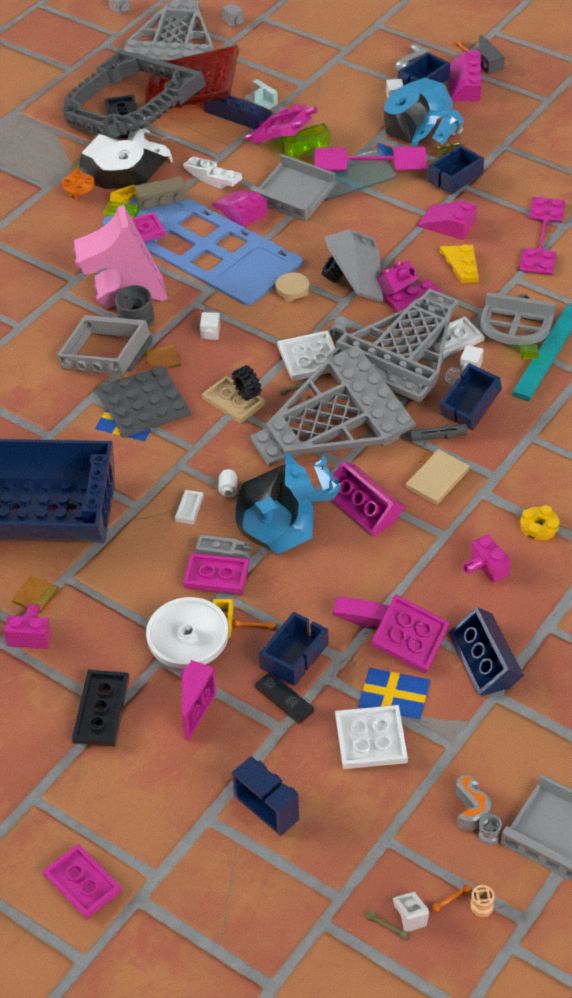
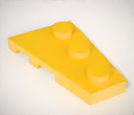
M473 245L440 246V253L446 257V262L452 266L453 272L461 283H478L479 276Z

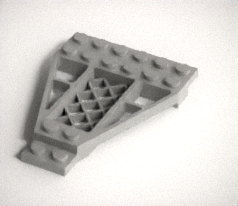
M171 0L126 41L124 51L174 65L208 67L214 55L213 44L199 11L200 1ZM198 20L202 31H195ZM159 21L156 29H150ZM142 36H154L151 42L137 41ZM192 39H206L207 44H193L191 42Z
M428 289L421 298L414 300L406 309L351 334L345 332L336 342V348L327 356V359L358 345L391 391L420 403L438 383L450 316L459 307L460 301ZM390 325L389 328H388L386 331L380 330V329H382V328H384V327ZM369 334L378 337L374 344L361 338ZM439 337H443L440 354L428 350ZM425 357L437 362V369L434 370L417 362L420 358Z
M355 345L326 359L266 423V428L250 435V440L268 467L284 460L287 453H291L292 458H295L302 454L380 444L385 447L399 440L401 434L415 428L416 423L360 347ZM327 369L338 386L326 392H320L314 382ZM308 388L315 394V397L290 408ZM337 399L347 400V404H337ZM322 406L332 408L331 413L321 411ZM334 409L344 411V415L333 414ZM347 412L356 413L357 416L354 418L346 417ZM306 414L315 415V421L305 419ZM324 417L328 418L329 420L326 424L318 422V418ZM332 419L341 421V424L337 426L330 423ZM290 422L300 423L299 429L290 427ZM366 423L376 436L354 440L348 431ZM303 424L313 426L312 431L302 430ZM316 427L326 429L321 434L315 432ZM342 434L348 440L326 443ZM300 435L310 437L307 441L299 440Z

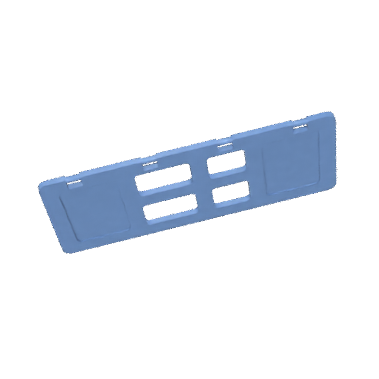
M136 197L125 204L131 218L154 212L165 229L166 234L172 233L194 245L183 255L179 256L156 244L155 242L162 238L160 237L144 242L152 255L243 305L250 306L276 286V280L281 275L294 272L303 265V258L299 255L285 250L278 244L245 229V227L207 209V207L188 197L187 201L140 210ZM116 211L102 221L103 226L114 217ZM195 215L218 228L207 237H201L180 224ZM229 234L247 242L235 252H230L216 245ZM203 253H209L222 260L221 263L210 271H206L191 263Z

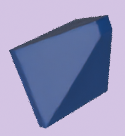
M377 143L378 156H394L391 147Z

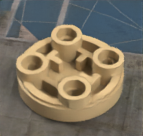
M295 272L286 273L276 280V292L284 297V300L287 302L309 295V280L303 274Z

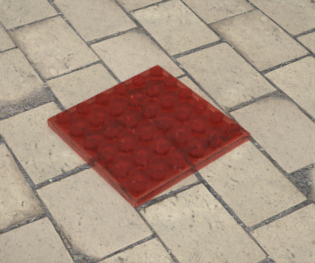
M238 45L164 61L202 72L206 84L205 87L183 104L175 103L173 108H182L185 105H196L199 102H210L217 98L223 99L230 96L239 53ZM150 74L142 107L165 90L164 85L172 80Z

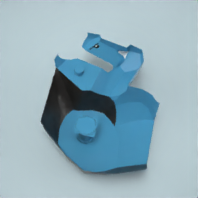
M428 78L408 83L392 92L384 106L386 134L409 141L412 147H417L418 142L427 136L438 118L442 117V121L432 138L439 141L441 145L447 141V138L456 127L462 125L464 119L457 110H451L453 101L445 84Z
M291 453L285 454L284 465L244 482L239 491L235 513L236 524L243 536L277 554H281L311 539L314 529L312 502L333 500L341 490L338 478L333 479L326 464L328 460L322 455V459L316 462L314 466L322 485L321 491L313 489L305 468L294 461Z

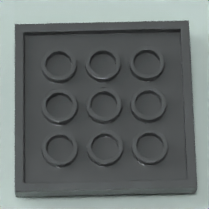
M164 366L96 387L99 397L123 438L191 415L189 407Z

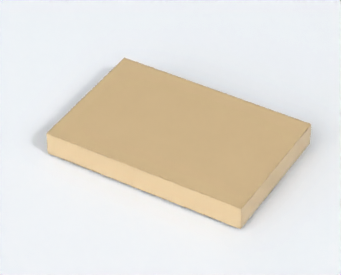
M226 375L202 393L201 397L204 401L241 424L265 406V400L256 396L245 401L241 398V395L239 396L238 390L235 389L234 381Z
M438 449L406 483V489L438 505L470 470V465Z

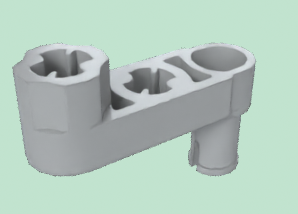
M413 43L410 50L414 53L399 59L396 63V70L399 71L414 60H419V57L426 52L433 53L427 48Z

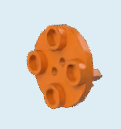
M75 170L62 180V187L64 191L69 193L71 198L74 196V199L77 200L79 195L86 194L93 189L94 178L89 174L82 173L80 170Z

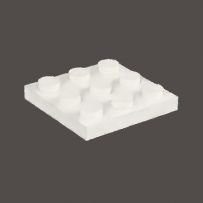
M328 331L277 341V347L292 381L309 378L335 349ZM326 369L321 375L328 374L329 371Z
M399 705L335 711L343 769L408 763Z

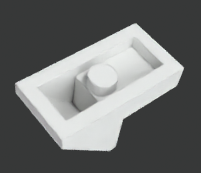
M415 892L393 898L394 907L401 915L405 931H412L427 925L428 908Z

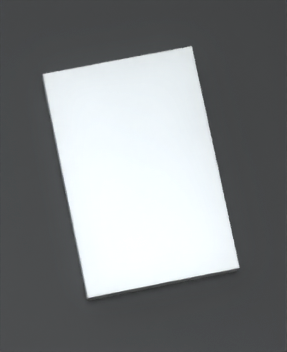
M465 316L450 322L443 358L464 350L466 345L473 346L484 341L485 336ZM439 337L430 347L433 352L440 354L443 337Z

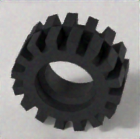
M331 254V257L325 262L321 273L322 276L335 283L343 276V272Z
M249 365L234 370L232 373L233 385L236 386L235 389L238 390L239 396L241 395V398L245 401L260 395L262 391L260 388L261 384L259 383L260 380L256 377L257 374L253 372L254 370L250 369Z

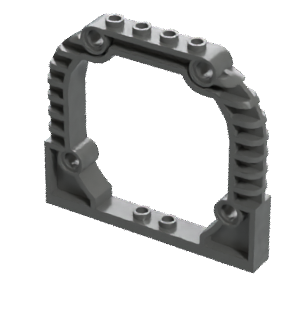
M119 50L96 68L97 73L94 72L91 74V77L85 79V82H80L78 84L79 87L75 86L72 92H68L67 97L64 99L62 111L68 125L97 135L101 134L116 138L127 134V130L136 132L139 131V127H148L149 123L153 124L156 121V118H161L162 113L166 114L169 108L175 107V103L183 104L205 87L206 84L200 71ZM140 71L172 80L164 85L165 90L143 107L123 116L119 114L103 116L82 109V106L108 85L116 84L122 78L135 75Z

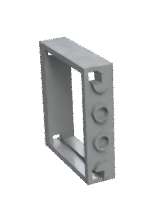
M85 315L57 354L62 369L124 375L150 335L146 320ZM91 333L131 337L117 359L77 355Z

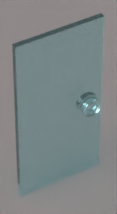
M379 148L357 156L384 155ZM387 160L348 161L347 171H331L335 173L336 186L324 201L395 179L397 175Z

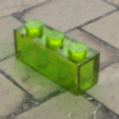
M324 123L302 129L295 136H281L282 152L284 155L294 159L315 152V148L331 146V131Z

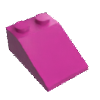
M236 190L212 203V206L226 217L243 227L267 216V200L257 192Z
M463 201L432 205L418 223V227L464 240L476 222L477 205Z
M191 660L189 665L184 667L181 672V715L184 739L189 741L217 693L214 668Z

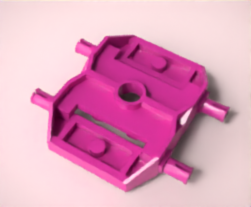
M295 104L288 109L287 107L281 108L268 119L260 121V127L255 132L246 134L245 140H253L256 145H259L265 140L281 136H295L301 127L312 119L311 114L317 113L318 109L317 107L309 108L308 104Z

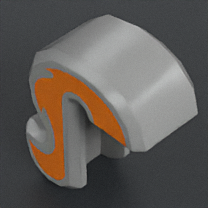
M462 775L456 782L457 789L455 795L468 808L458 816L457 827L465 831L479 829L480 819L482 816L491 813L492 805L489 795L478 789L479 782L471 775Z

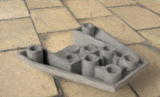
M350 229L326 236L325 241L328 250L355 293L359 296L382 302V289L376 279L381 275L380 258L374 238Z

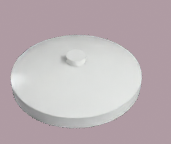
M185 597L172 600L154 612L147 625L146 637L148 647L156 659L170 667L183 669L189 665L191 660L207 664L218 657L227 644L229 629L226 616L218 606L205 599Z

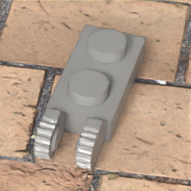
M200 534L195 553L249 559V552L252 551L253 546L249 542L238 541V539Z

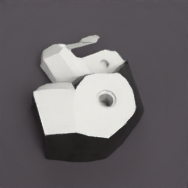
M144 128L136 132L130 131L128 139L121 141L99 134L81 153L79 170L82 173L93 176L94 185L103 189L140 185L148 182L168 157L171 164L173 161L171 152L165 145L147 141L144 138V134L150 138L172 140L170 137L161 138Z

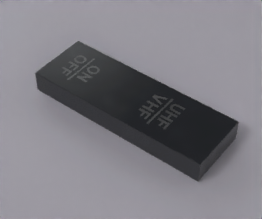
M269 672L255 683V688L298 724L314 713L312 705L273 673Z

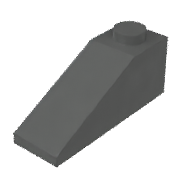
M479 35L481 68L488 74L504 70L505 56L483 35Z

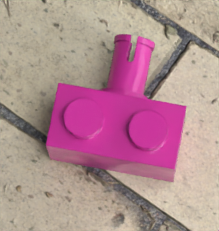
M400 260L394 263L393 268L384 269L381 271L382 275L376 278L385 296L398 292L418 279L416 269L412 267L410 260L406 262Z
M488 534L471 542L470 558L472 560L462 564L463 570L467 575L481 569L493 583L509 575L511 559Z
M32 603L28 604L25 616L8 615L4 629L7 646L48 649L51 637L49 619L38 617L40 611L38 604L34 603L33 609H31Z

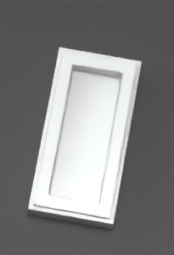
M184 491L175 515V522L194 525L204 498L203 492Z

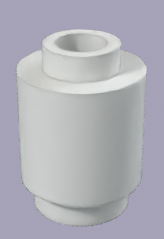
M226 469L219 475L218 492L221 496L230 498L237 494L238 477L233 470Z

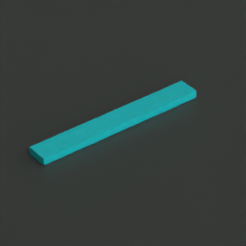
M567 305L515 387L513 391L514 397L526 401L531 400L572 333V306Z

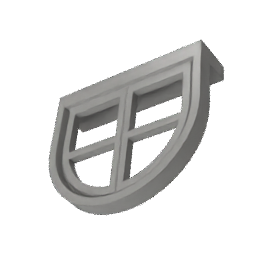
M487 292L480 326L487 336L502 343L513 345L537 343L544 340L551 331L556 303ZM492 313L515 316L512 323L490 319ZM521 317L544 321L541 328L519 324ZM492 325L510 327L509 334L496 330ZM517 329L536 332L530 335L515 336Z

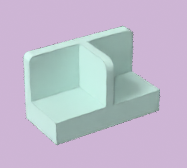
M256 79L253 81V92L246 95L245 100L270 109L278 104V93L273 88Z

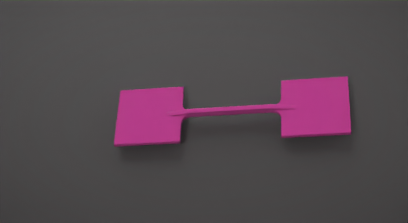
M346 147L315 148V166L327 171H347L348 161L391 160L395 163V170H427L425 147H394V156L349 157L346 153Z
M533 197L529 219H538L544 222L541 240L537 249L523 248L519 271L553 275L557 252L543 250L542 244L546 223L548 221L562 222L565 200Z

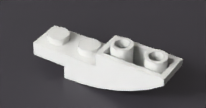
M191 157L183 164V167L196 178L219 189H223L226 186L233 187L242 180L241 173L218 168L216 162L207 159Z

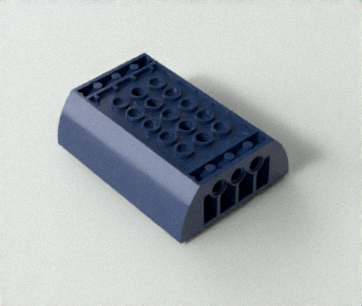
M0 439V541L106 543L115 487L112 441ZM13 508H19L17 511H11ZM50 508H57L54 512L48 511ZM70 509H76L74 512H68Z

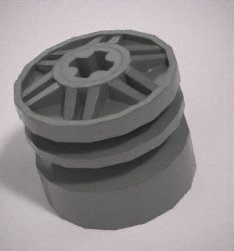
M131 285L122 288L117 293L115 303L119 318L146 320L148 327L153 324L155 319L152 297L147 288Z

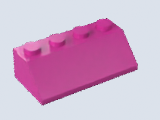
M464 51L450 63V97L452 101H481L480 51Z
M342 461L333 475V479L338 478L341 490L332 501L373 536L394 524L405 509V506L355 464Z

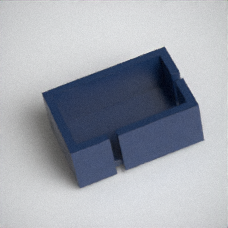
M426 52L419 57V60L416 59L398 71V79L402 80L403 86L422 78L444 83L450 79V63Z
M459 145L451 150V153L448 152L428 165V182L437 187L441 186L442 190L452 195L483 174L484 157Z
M468 363L460 375L461 379L458 378L439 405L442 416L454 422L458 420L460 425L466 424L467 428L473 431L502 390L500 377Z
M293 612L259 652L260 669L268 673L271 672L276 677L295 686L305 674V670L311 667L329 644L328 628L312 621L310 624L311 636H309V619Z
M250 756L232 771L234 797L279 836L283 835L299 821V795L293 787L283 784L282 779L277 774H272L263 762L257 761Z

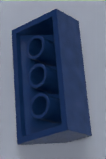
M211 89L204 96V109L206 113L255 130L259 127L260 121L266 120L272 115V111L263 106Z
M476 607L449 631L450 637L480 696L509 689L524 676L492 613Z

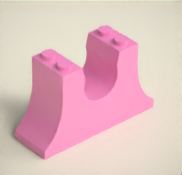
M125 205L117 208L114 217L105 226L89 235L74 240L75 248H73V252L77 258L75 263L77 268L82 269L84 274L96 273L101 269L110 268L94 276L96 282L94 288L97 293L96 299L99 305H103L105 310L116 306L115 297L122 288L131 285L147 288L151 293L152 299L160 301L168 299L163 276Z

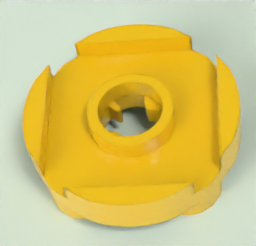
M547 505L525 509L520 520V528L523 534L527 537L529 535L535 537L534 540L538 541L553 538L560 525L558 515Z

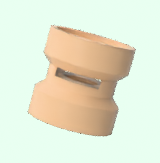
M480 885L472 891L471 911L478 917H487L493 912L495 893L490 887Z

